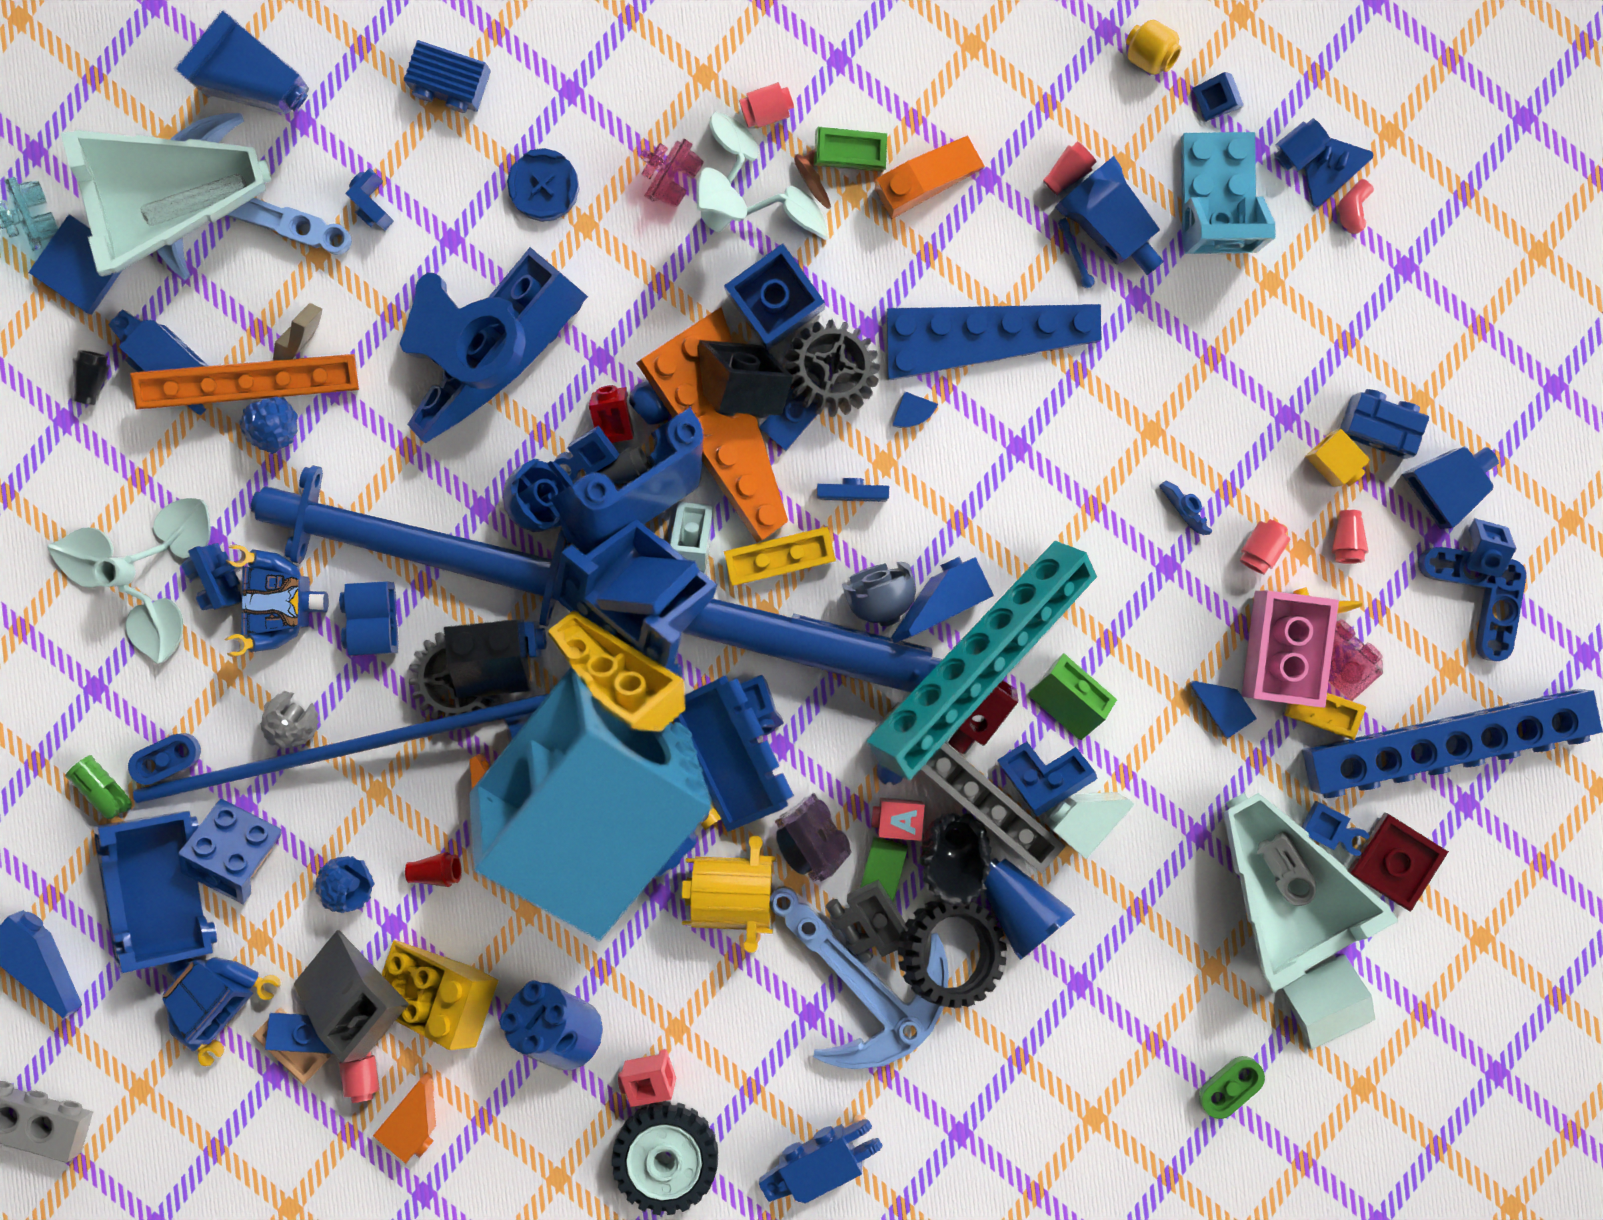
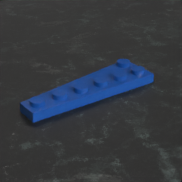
M1101 304L887 308L888 380L903 379L941 370L957 369L973 364L989 363L1016 356H1026L1043 351H1053L1100 342L1102 340Z

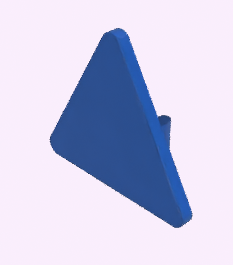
M1331 138V141L1325 145L1326 149L1304 167L1312 205L1318 207L1373 159V152Z

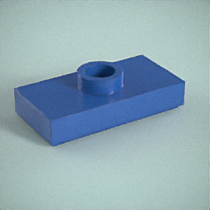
M810 378V380H811L817 387H819V385H818L813 379ZM794 386L788 393L782 416L769 415L759 426L760 430L784 451L790 448L817 416L815 413L816 404L811 403L806 409L802 406L806 399L803 395L796 399L793 398L792 394L797 386Z
M842 478V484H817V499L886 502L889 499V486L864 485V479Z
M269 1014L265 1050L333 1054L318 1037L308 1015Z

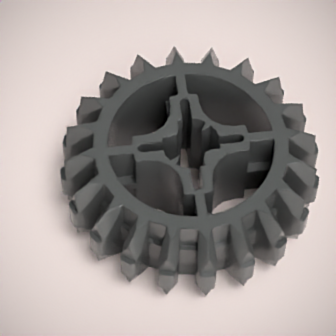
M833 319L828 320L825 329L819 321L814 323L812 331L806 327L803 328L800 332L801 338L794 337L790 343L793 349H788L785 353V358L790 362L785 363L784 368L793 376L791 387L797 386L792 394L793 398L796 399L803 395L806 399L802 406L806 409L811 403L816 404L815 413L817 415H820L825 407L828 408V413L831 417H835L838 407L844 415L851 412V405L860 409L864 404L863 398L870 399L873 395L870 387H876L879 379L874 374L879 372L880 364L872 362L876 359L878 353L876 350L867 351L871 344V339L866 338L862 341L858 339L861 333L860 328H856L853 333L848 332L847 321L842 323L840 329L836 328ZM819 345H833L831 351L827 353L816 352L815 355L808 353L809 350ZM844 350H846L853 357L856 364H853L846 359ZM835 356V361L833 364L835 365V373H833L831 379L828 381L830 374L828 363H831L833 357ZM805 368H808V372L816 375L820 383L819 387L810 380ZM848 382L857 384L845 392H831L833 385L837 383L847 385Z
M442 632L435 634L437 646L430 640L423 642L424 648L428 651L427 654L422 651L414 653L416 659L422 661L421 665L411 664L409 666V670L419 673L418 678L409 679L408 683L409 685L419 684L420 690L414 692L412 697L417 699L424 696L426 700L420 705V709L425 711L433 706L432 719H438L443 712L445 718L455 714L458 715L491 707L487 700L495 703L500 702L501 697L499 695L479 696L472 703L466 705V698L458 699L452 680L442 679V677L451 676L448 665L441 673L431 674L434 662L440 654L446 651L444 634ZM433 685L447 687L450 691L451 699L455 700V705L442 700L435 692Z

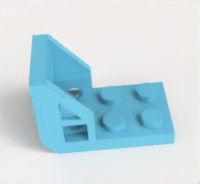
M1255 132L1183 133L1181 136L1182 244L1185 254L1259 252L1276 238L1275 221L1264 197H1256Z

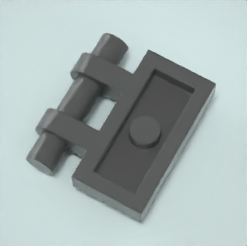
M879 879L847 894V903L850 908H843L838 899H833L826 904L825 907L831 915L830 922L836 930H841L847 940L846 946L851 954L857 955L862 963H867L873 958L870 948L874 946L882 957L897 951L898 947L904 946V941L899 940L901 932H907L909 928L905 926L906 922ZM859 921L866 933H859L854 923Z

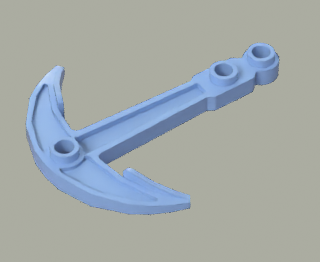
M225 113L198 120L174 135L170 140L186 142L188 139L219 143L227 133L244 122L243 115L241 113ZM257 198L249 200L225 215L277 231L282 237L314 248L323 246L324 249L334 255L346 253L352 243L350 233L339 224L327 225L322 218L290 207L280 208ZM309 224V232L305 235H300V226ZM337 235L343 236V243L338 247H334L332 244L333 238ZM183 237L173 244L165 245L157 250L166 264L182 279L186 280L190 277L184 257Z
M779 887L774 890L770 897V908L773 913L780 917H785L786 926L811 951L817 952L884 1025L881 1031L866 1042L859 1038L837 1047L814 1049L813 1057L840 1068L863 1069L885 1066L910 1054L920 1046L933 1031L944 1006L931 1003L917 994L909 1003L903 1002L868 967L850 953L833 935L832 929L807 903H800L798 901V896L793 889ZM785 896L790 900V906L787 909H781L777 905L779 897ZM806 922H811L815 925L816 930L813 934H805L802 930V925ZM931 933L929 958L925 967L929 977L937 985L947 988L949 972L944 946L938 933ZM908 1025L914 1026L917 1030L916 1034L912 1037H907L903 1034V1029Z

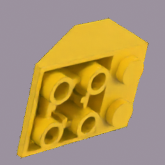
M393 940L382 976L409 1003L396 1019V1022L448 1050L476 1047L499 980L473 966Z

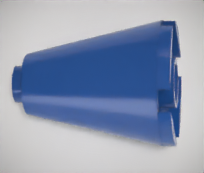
M996 857L991 860V871L984 882L987 888L984 893L1015 955L1021 960L1075 916V913L1006 858L1001 862Z

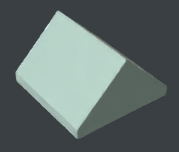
M1344 954L1306 971L1305 975L1281 988L1311 1050L1376 1020L1372 994Z

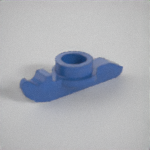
M1167 480L1159 485L1160 489L1191 529L1202 535H1210L1212 533V529L1206 524L1207 518H1201L1199 512L1202 510V504L1196 495L1183 494L1177 485Z

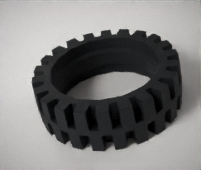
M939 899L925 903V908H918L913 912L915 915L914 919L907 920L905 926L909 929L907 932H901L899 940L904 941V946L898 947V955L903 956V961L898 962L900 970L906 972L903 978L907 984L912 985L910 989L915 994L920 995L921 998L931 1003L951 1008L975 1005L974 1001H982L987 998L985 991L993 992L997 987L993 980H1001L1003 972L998 970L999 965L1006 966L1007 959L1001 956V951H1007L1006 942L1000 941V938L1004 936L1003 930L995 926L998 921L994 916L988 915L990 911L982 906H978L977 903L971 902L969 906L961 905L954 907L949 906V903H941ZM948 917H959L967 920L975 928L980 944V957L974 973L964 984L958 987L944 988L937 985L928 975L924 964V947L929 933L938 922Z

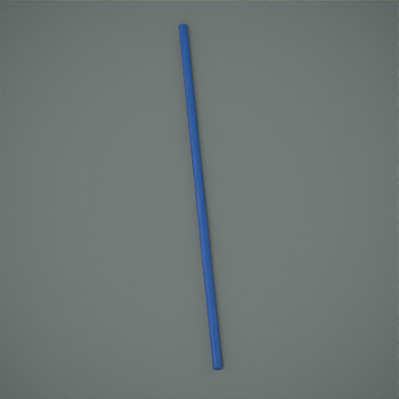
M680 663L674 664L672 672L683 678ZM548 694L135 789L133 797L136 803H142L535 712Z

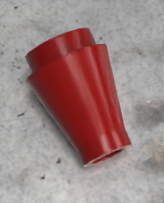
M443 852L415 862H407L405 866V877L408 883L451 887L453 883H458L461 879L462 868L458 855H451L449 852Z

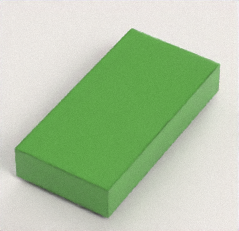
M828 127L816 128L815 166L883 172L886 169L887 133Z

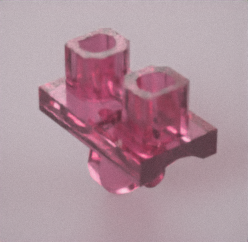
M685 138L681 142L676 141L665 160H663V157L668 150L665 145L659 143L654 153L643 149L639 157L647 164L641 174L650 180L654 172L658 170L644 197L652 202L660 200L673 207L680 204L687 190L672 181L678 170L688 177L694 178L704 163L695 152L690 150L693 145Z

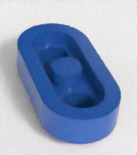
M187 733L171 735L135 752L128 763L129 774L139 784L149 785L157 783L193 766L201 755L200 744L194 736ZM182 744L188 749L186 757L181 756L179 753V747ZM149 759L153 760L156 765L153 772L147 768Z

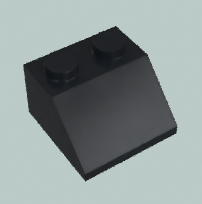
M699 340L698 353L703 396L712 404L716 412L725 416H734L736 413L750 414L757 418H765L767 415L782 416L793 376L762 345Z
M524 619L443 627L447 665L458 699L531 691Z

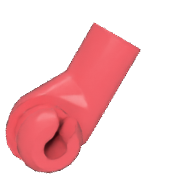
M1360 179L1340 200L1338 205L1341 224L1351 234L1360 233L1366 226L1362 203L1370 196L1374 188L1365 179Z

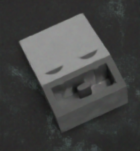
M337 930L293 983L318 1037L341 1063L365 1058L409 1005L340 930Z

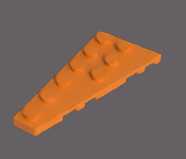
M721 306L640 359L636 364L673 418L689 407L691 408L703 428L702 462L758 543L787 523L788 518L756 417L736 413L734 416L719 414L703 396L698 353L699 340L733 343Z

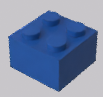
M783 243L724 285L727 296L767 351L825 310L824 299Z

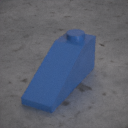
M959 556L940 565L943 572L929 579L891 636L894 644L910 638L994 596L976 557L962 562Z
M24 910L7 916L0 925V966L62 1018L78 1011L82 1006L81 1000L53 936L43 926V921L37 915Z

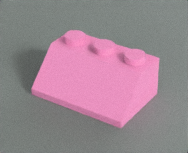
M1268 590L1255 591L1242 697L1325 708L1339 604L1338 599Z

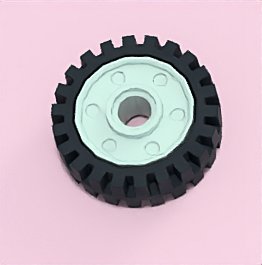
M663 1101L660 1105L651 1103L645 1109L643 1107L638 1109L621 1127L612 1153L613 1177L615 1181H618V1189L621 1194L626 1193V1200L632 1205L636 1202L639 1204L638 1209L646 1212L647 1208L653 1210L652 1214L660 1215L661 1211H667V1215H674L676 1210L681 1209V1212H684L690 1208L691 1204L694 1203L696 1205L701 1201L703 1195L707 1194L714 1181L718 1166V1144L715 1140V1133L713 1129L709 1128V1122L704 1116L700 1118L698 1111L693 1108L690 1110L686 1109L685 1104L678 1102L677 1105H671V1101ZM664 1151L669 1152L675 1160L669 1164H664L657 1159L656 1155Z

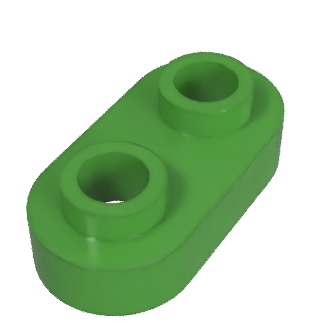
M1240 1056L1233 1059L1202 1086L1199 1093V1101L1202 1108L1208 1115L1216 1119H1224L1231 1116L1263 1087L1265 1082L1264 1071L1250 1057ZM1248 1069V1076L1244 1079H1239L1238 1074L1240 1070ZM1216 1092H1221V1100L1212 1102V1095Z

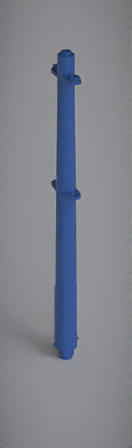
M312 465L310 468L305 467L301 472L299 486L303 488L302 495L264 486L260 492L257 491L253 495L251 511L255 513L257 521L294 530V535L289 537L285 547V556L290 558L291 562L302 563L312 534L543 596L539 624L548 626L556 602L554 593L561 552L568 548L569 545L562 529L558 536L553 558L550 559L320 504L318 499L323 470L322 467ZM712 599L682 632L912 693L943 660L932 657L933 652L930 647L906 641L894 644L890 637L795 613H793L792 617H787L717 599Z

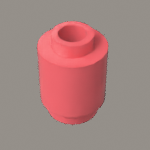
M779 82L746 93L747 97L739 100L748 128L755 125L757 128H761L789 118L788 110L794 108L788 87L781 89Z
M1269 519L1267 523L1259 521L1241 550L1243 555L1240 558V562L1248 568L1265 575L1268 568L1273 569L1291 540L1286 535L1288 529L1272 519Z
M370 1051L365 1058L345 1063L339 1062L343 1097H351L352 1103L373 1099V1093L380 1090L375 1055H371Z

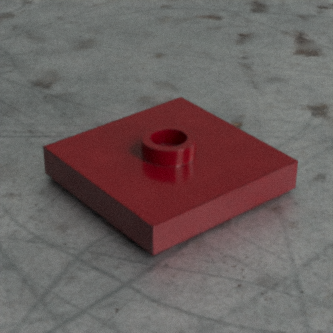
M1384 812L1371 832L1369 839L1366 840L1361 848V855L1356 856L1348 872L1356 879L1411 912L1449 851Z

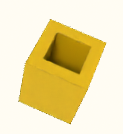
M1342 429L1330 432L1305 456L1333 487L1345 484L1348 486L1353 485L1365 474L1362 468L1370 461L1366 454Z

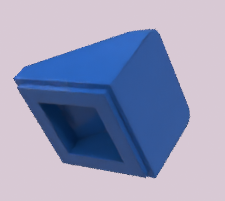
M1223 72L1192 88L1205 121L1217 118L1244 106L1231 73Z

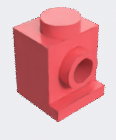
M667 1049L660 1050L658 1055L626 1060L624 1062L622 1072L618 1074V1084L621 1093L626 1094L630 1107L672 1100L677 1078Z

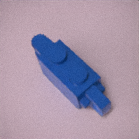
M122 309L108 324L122 342L119 348L128 355L125 361L137 372L209 366L166 325L158 324L154 320L141 321L128 311ZM203 404L187 405L199 415L206 411Z
M865 1118L844 1128L843 1124L835 1128L827 1126L819 1130L813 1139L803 1144L796 1142L785 1148L782 1155H780L779 1164L759 1178V1186L768 1202L792 1194L795 1201L806 1204L861 1176L862 1161L880 1151L883 1146L879 1138H873L856 1147L852 1143L853 1140L867 1134L872 1129L870 1121Z

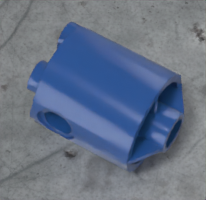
M537 980L528 982L513 996L499 1021L500 1027L504 1031L505 1038L511 1048L522 1055L558 1070L571 1071L585 1065L595 1055L601 1044L603 1033L601 1016L593 1005L550 983Z

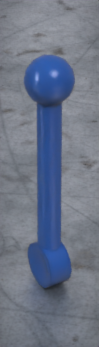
M1067 219L1058 220V225L1066 238L1082 276L1081 285L1084 288H1091L1095 280L1086 270L1070 232Z

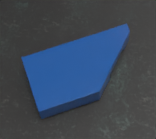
M1193 680L1188 683L1224 738L1228 739L1257 719L1238 689Z

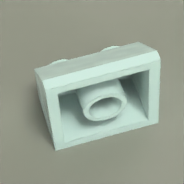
M1118 792L1074 794L1046 811L1047 818L1043 822L1087 859L1135 804Z

